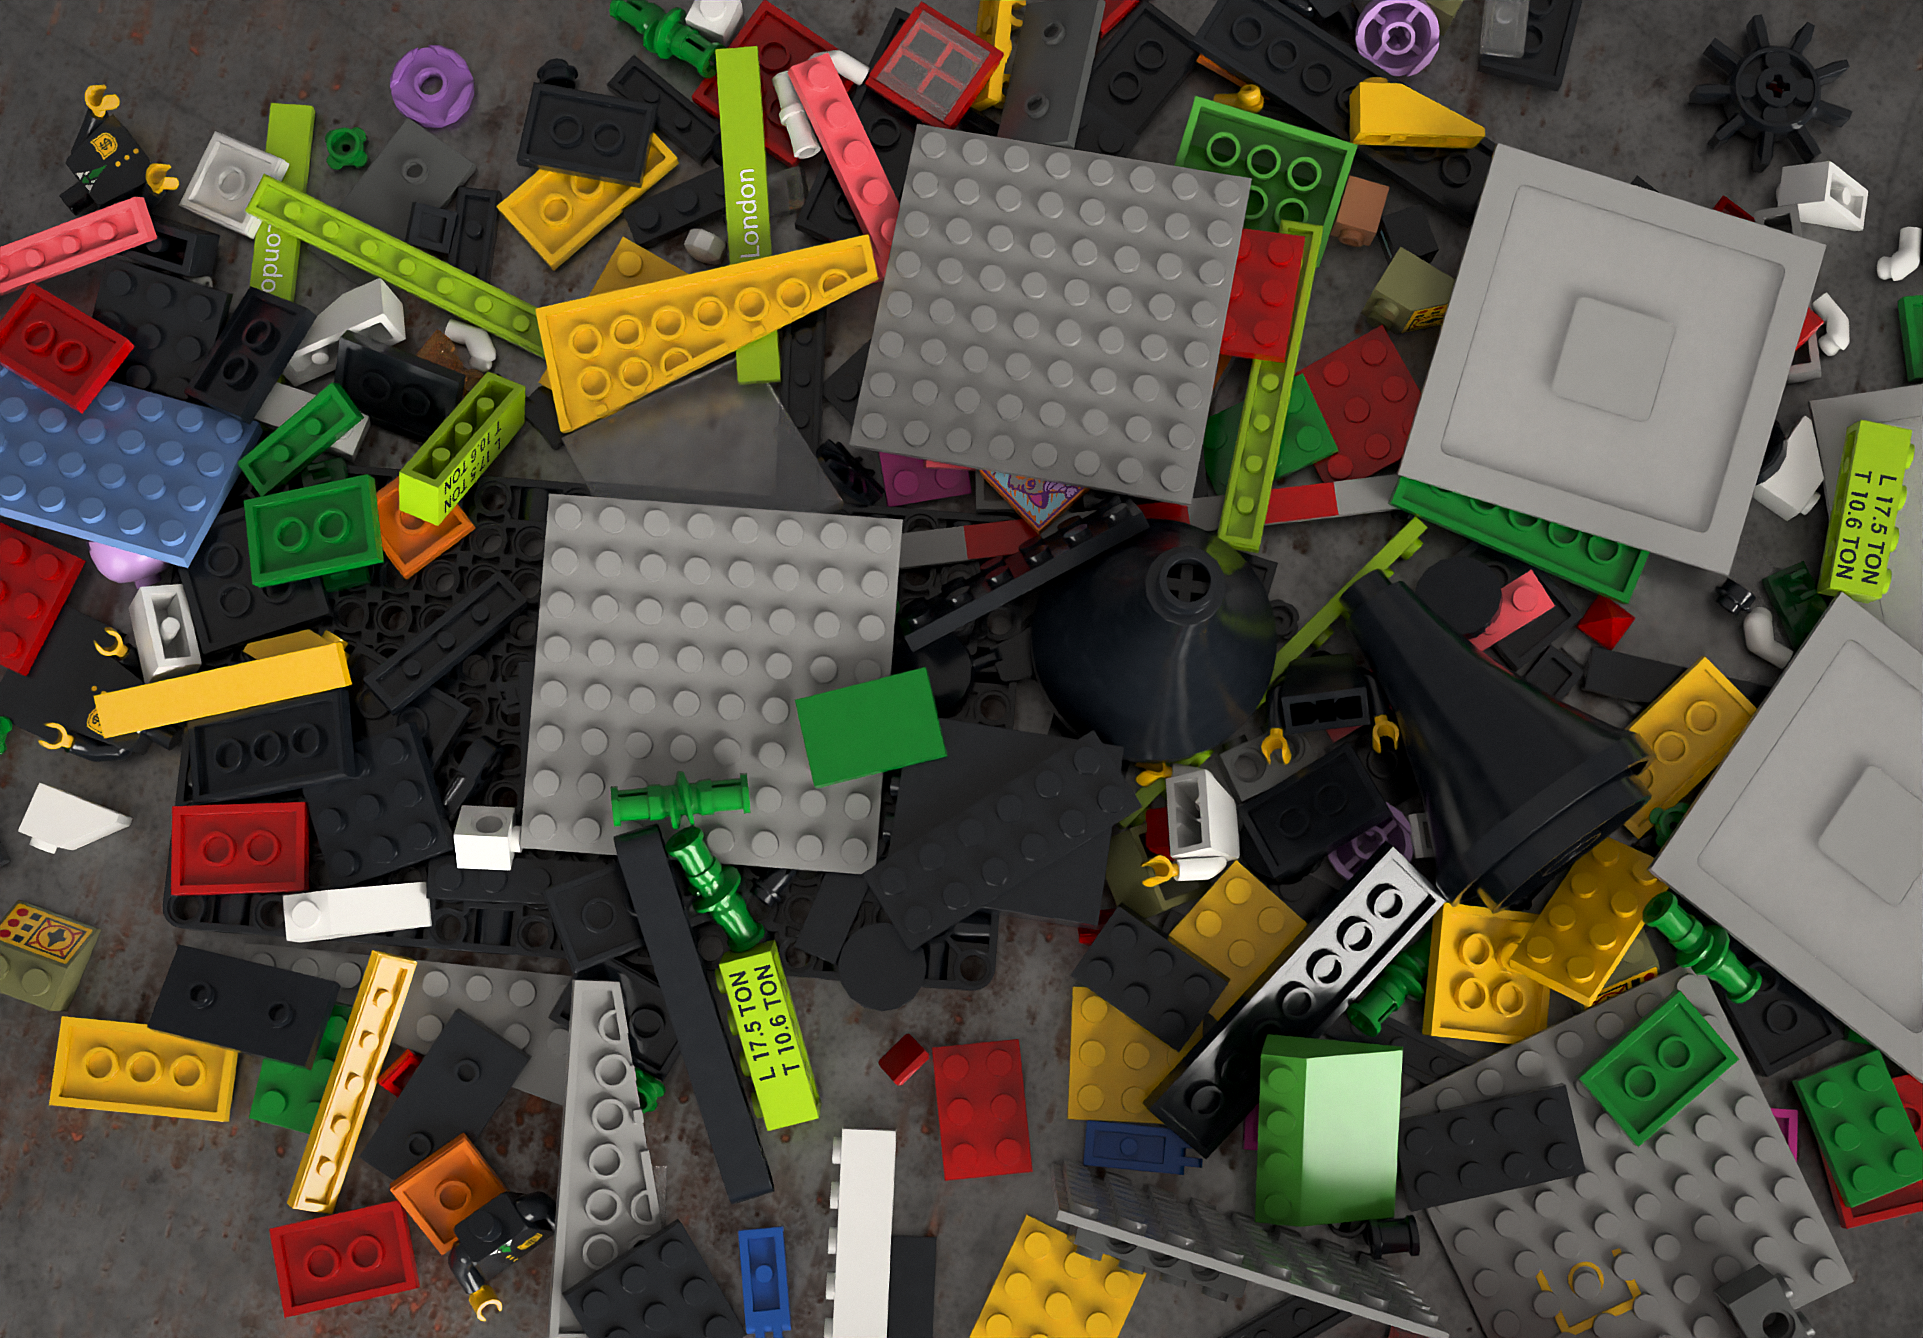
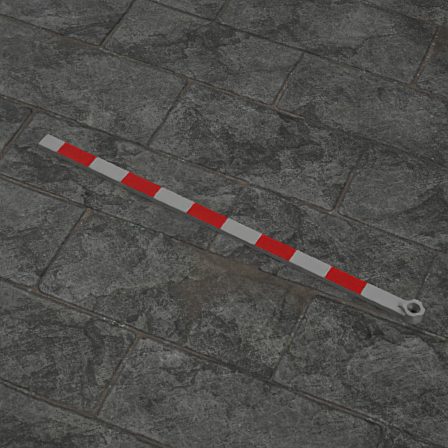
M1394 474L1272 489L1264 526L1400 510L1388 504L1399 475ZM1225 495L1193 498L1191 506L1168 502L1137 506L1143 512L1146 519H1169L1184 522L1208 532H1218ZM1097 510L1062 514L1040 535L1024 519L902 533L899 570L986 560L998 556L1010 557L1019 552L1018 547L1023 542L1036 536H1042L1044 539L1057 532V526L1063 521L1077 515L1084 518Z

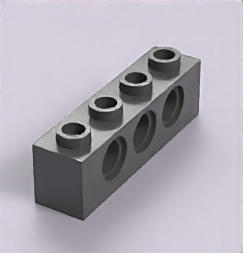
M1070 1225L1066 1238L1077 1245L1075 1252L1077 1254L1101 1261L1104 1253L1119 1258L1118 1267L1142 1275L1145 1267L1161 1272L1159 1280L1181 1288H1185L1186 1282L1190 1281L1203 1286L1202 1294L1227 1302L1229 1294L1242 1298L1247 1284L1246 1279L1211 1268L1197 1272L1192 1262L1165 1255L1161 1258H1154L1150 1249L1125 1241L1121 1244L1113 1245L1110 1243L1108 1236L1078 1226Z
M1760 1264L1713 1291L1740 1338H1811L1815 1335V1331L1801 1311L1795 1313L1789 1299L1793 1298L1794 1295L1785 1279L1779 1273L1772 1275ZM1776 1312L1773 1323L1763 1327L1765 1317L1770 1313Z

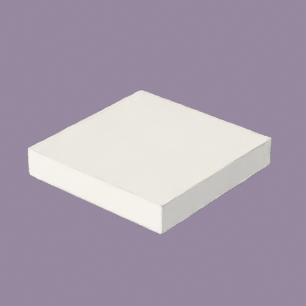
M215 131L179 206L186 211L254 239L262 221L245 212V209L263 174L282 181L290 164L279 157Z

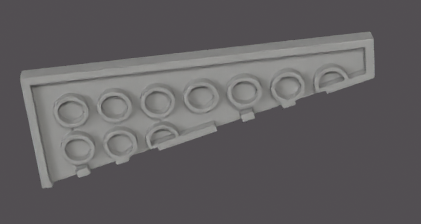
M245 942L243 960L336 981L341 985L336 1001L349 1005H354L370 955L247 942ZM415 960L417 965L391 1043L426 1055L454 1011L459 1008L532 1056L512 1086L513 1088L563 1106L569 1029L550 1020L548 1016L572 976Z
M572 980L547 1338H588L562 1293L661 1230L660 1210L650 1153L647 1149L643 1113L640 1108L636 1086L635 1067L632 1063L623 998L620 982L616 980Z

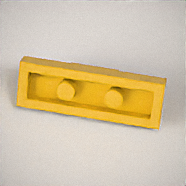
M1026 0L979 1L975 35L1004 53L999 66L970 106L979 112L991 106L998 109L1004 108L1006 96L1002 93V87L1008 88L1011 77L1010 74H1004L1005 64L1012 50L1010 33L1022 27L1023 24L1022 20L1016 19L1012 15L1011 10H1019L1026 6ZM973 61L970 77L972 76L976 68L979 66Z

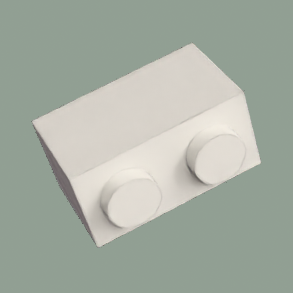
M183 584L140 587L129 606V613L145 684L196 673L202 662Z

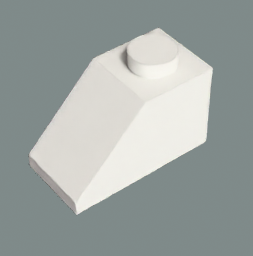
M1831 161L1783 167L1781 183L1778 184L1776 189L1777 207L1798 203L1800 222L1851 231L1863 230L1868 190Z
M1805 415L1792 424L1785 433V438L1788 442L1787 455L1779 471L1766 482L1756 485L1752 498L1786 521L1799 513L1806 515L1821 496L1816 490L1823 481L1824 476L1812 420Z
M39 783L18 832L32 837L29 845L55 854L57 847L75 850L129 827L133 818L59 788Z

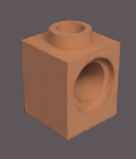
M1349 175L1330 235L1339 237L1338 240L1348 246H1370L1377 233L1390 187Z

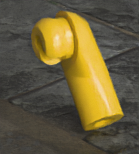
M1253 84L1241 87L1238 93L1215 94L1213 99L1215 102L1255 114L1264 107V97L1261 95L1259 87Z

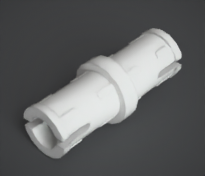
M788 71L780 72L772 78V83L780 103L781 111L779 117L781 124L786 126L794 156L799 159L812 157L820 151L813 126L791 82Z

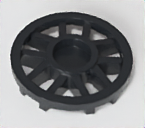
M828 439L816 449V458L823 471L848 496L868 506L875 505L883 496L884 488L873 478L876 472L873 469H866L860 464L864 460L861 456L854 458L841 442L838 441L835 444L831 439Z

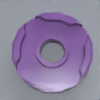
M428 45L429 47L422 49L417 47L408 51L396 63L390 76L391 95L397 109L406 119L410 118L424 128H442L456 122L468 111L474 97V79L466 61L454 50L441 45ZM436 77L443 81L441 90L436 94L427 95L422 92V85L427 79Z

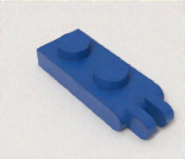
M1086 1120L1083 1165L1184 1175L1185 1166L1202 1168L1203 1158L1185 1157L1186 1148H1193L1170 1128Z
M784 1225L741 1229L738 1231L746 1333L755 1334L756 1338H766V1333L773 1332V1338H784L783 1331L792 1330Z

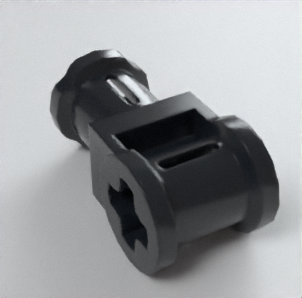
M1406 1215L1405 1218L1394 1219L1392 1217L1368 1219L1366 1221L1367 1229L1362 1235L1365 1243L1369 1245L1373 1260H1380L1382 1255L1403 1252H1409L1411 1257L1419 1256L1420 1240L1414 1215Z

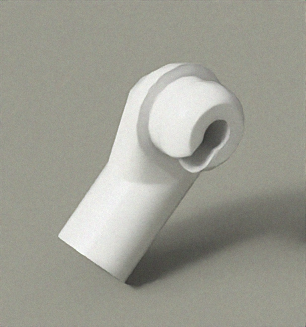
M841 50L814 53L808 59L810 60L829 53L838 74L858 86L862 84L870 69Z
M1905 227L1900 229L1899 251L1894 253L1892 257H1881L1877 262L1879 278L1883 280L1892 278L1893 281L1902 280L1918 267L1921 251V228Z
M1826 292L1812 303V309L1826 325L1827 333L1819 338L1818 345L1826 355L1834 356L1840 349L1845 350L1850 343L1849 319Z
M450 319L445 330V339L466 345L468 353L471 355L469 365L473 370L478 372L489 371L492 368V361L496 359V350L489 334L481 328Z
M1755 607L1744 619L1743 626L1746 646L1754 654L1783 669L1791 659L1793 651L1774 640L1771 612L1764 607Z

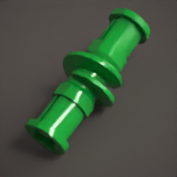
M647 0L611 1L610 16L617 21H626L635 27L640 34L644 35L643 46L646 50L656 54L660 59H669L674 55L680 60H686L697 67L698 73L706 79L712 78L717 74L715 49H726V47L720 42H710L701 36L696 29L686 26L685 18L687 14L684 9L675 7L666 13L662 7Z
M677 771L674 785L652 784L647 785L645 788L618 790V786H611L610 788L614 827L621 826V822L643 819L656 821L671 817L672 827L676 830L680 828L683 815H686L691 826H694V814L705 816L714 815V812L743 809L744 814L751 813L747 773H740V778L714 781L702 779L695 783H689L684 772Z
M689 826L679 830L667 841L665 850L671 857L677 858L685 871L686 878L690 882L688 890L692 896H697L692 903L693 909L696 913L710 912L714 921L722 927L727 935V945L733 952L740 953L751 949L763 938L765 928L761 923L754 921L746 908L744 899L736 892L741 880V875L737 868L732 865L720 864L717 857L711 854L704 843V833L701 828Z
M1669 891L1661 892L1653 897L1642 912L1643 922L1650 927L1658 928L1668 938V941L1678 949L1675 954V961L1680 967L1688 968L1691 966V969L1697 976L1706 975L1709 979L1716 981L1727 991V998L1735 1004L1743 1003L1754 996L1761 985L1762 977L1757 970L1744 966L1737 959L1735 953L1729 949L1730 939L1727 931L1718 925L1703 927L1698 919L1689 915L1677 904L1676 896Z
M1433 920L1426 924V932L1413 945H1410L1404 952L1399 951L1379 973L1381 978H1378L1371 985L1370 991L1358 1003H1351L1347 1007L1346 1013L1349 1020L1365 1035L1376 1037L1381 1031V1024L1392 1012L1397 1011L1404 1004L1406 997L1416 1002L1424 999L1425 992L1419 983L1428 977Z

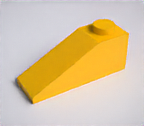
M1367 78L1360 82L1349 95L1350 143L1473 149L1485 137L1484 127L1403 84L1388 83L1386 78Z

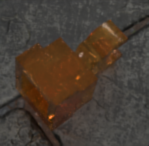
M437 329L415 356L465 374L463 390L465 398L470 392L466 390L468 381L471 379L480 380L484 374L476 369L468 370L465 368L459 357L452 353L456 348L452 340Z

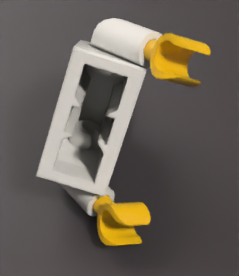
M1137 762L1135 764L1137 767L1146 769V771H1142L1135 777V781L1141 786L1148 787L1159 778L1166 779L1170 857L1175 859L1171 863L1168 858L1159 855L1140 864L1141 867L1150 866L1156 873L1155 877L1142 881L1145 886H1156L1168 881L1171 877H1174L1176 881L1208 880L1221 872L1226 867V862L1239 858L1240 835L1238 834L1235 801L1217 782L1209 770L1177 763H1171L1170 766H1166V763Z

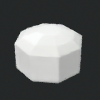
M691 229L684 243L689 255L706 264H721L727 251V245L724 240L703 229Z

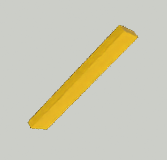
M342 641L103 693L93 697L104 738L345 687L352 685Z
M376 950L371 952L287 1200V1204L293 1209L333 1214L377 1084L376 1080L379 1078L417 962L412 958Z

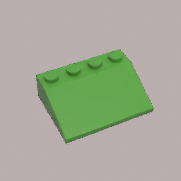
M1195 96L1174 166L1252 178L1243 224L1245 229L1279 233L1281 219L1323 226V235L1316 268H1319L1358 145Z
M1267 1034L1261 1053L1255 1222L1305 1227L1392 1218L1395 1216L1403 1047Z

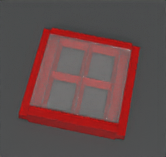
M921 1L918 7L914 8L876 63L865 85L928 126L955 130L999 66L1004 53Z

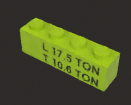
M488 371L399 471V510L439 526L524 425L526 386Z
M1862 419L1847 427L1817 593L1835 597L1838 592L1842 591L1852 600L1862 603L1879 600L1882 598V594L1887 593L1892 578L1891 569H1887L1890 552L1892 553L1895 550L1899 540V528L1895 527L1897 512L1903 508L1907 496V487L1903 485L1905 469L1910 467L1915 453V446L1910 443L1912 430Z
M775 940L756 944L751 949L740 953L733 951L724 952L719 963L720 968L715 969V977L720 993L722 995L728 994L732 1008L727 1011L728 1023L732 1035H740L744 1051L739 1052L740 1064L744 1076H751L756 1092L751 1093V1099L756 1117L758 1119L764 1118L767 1131L818 1119L822 1102Z

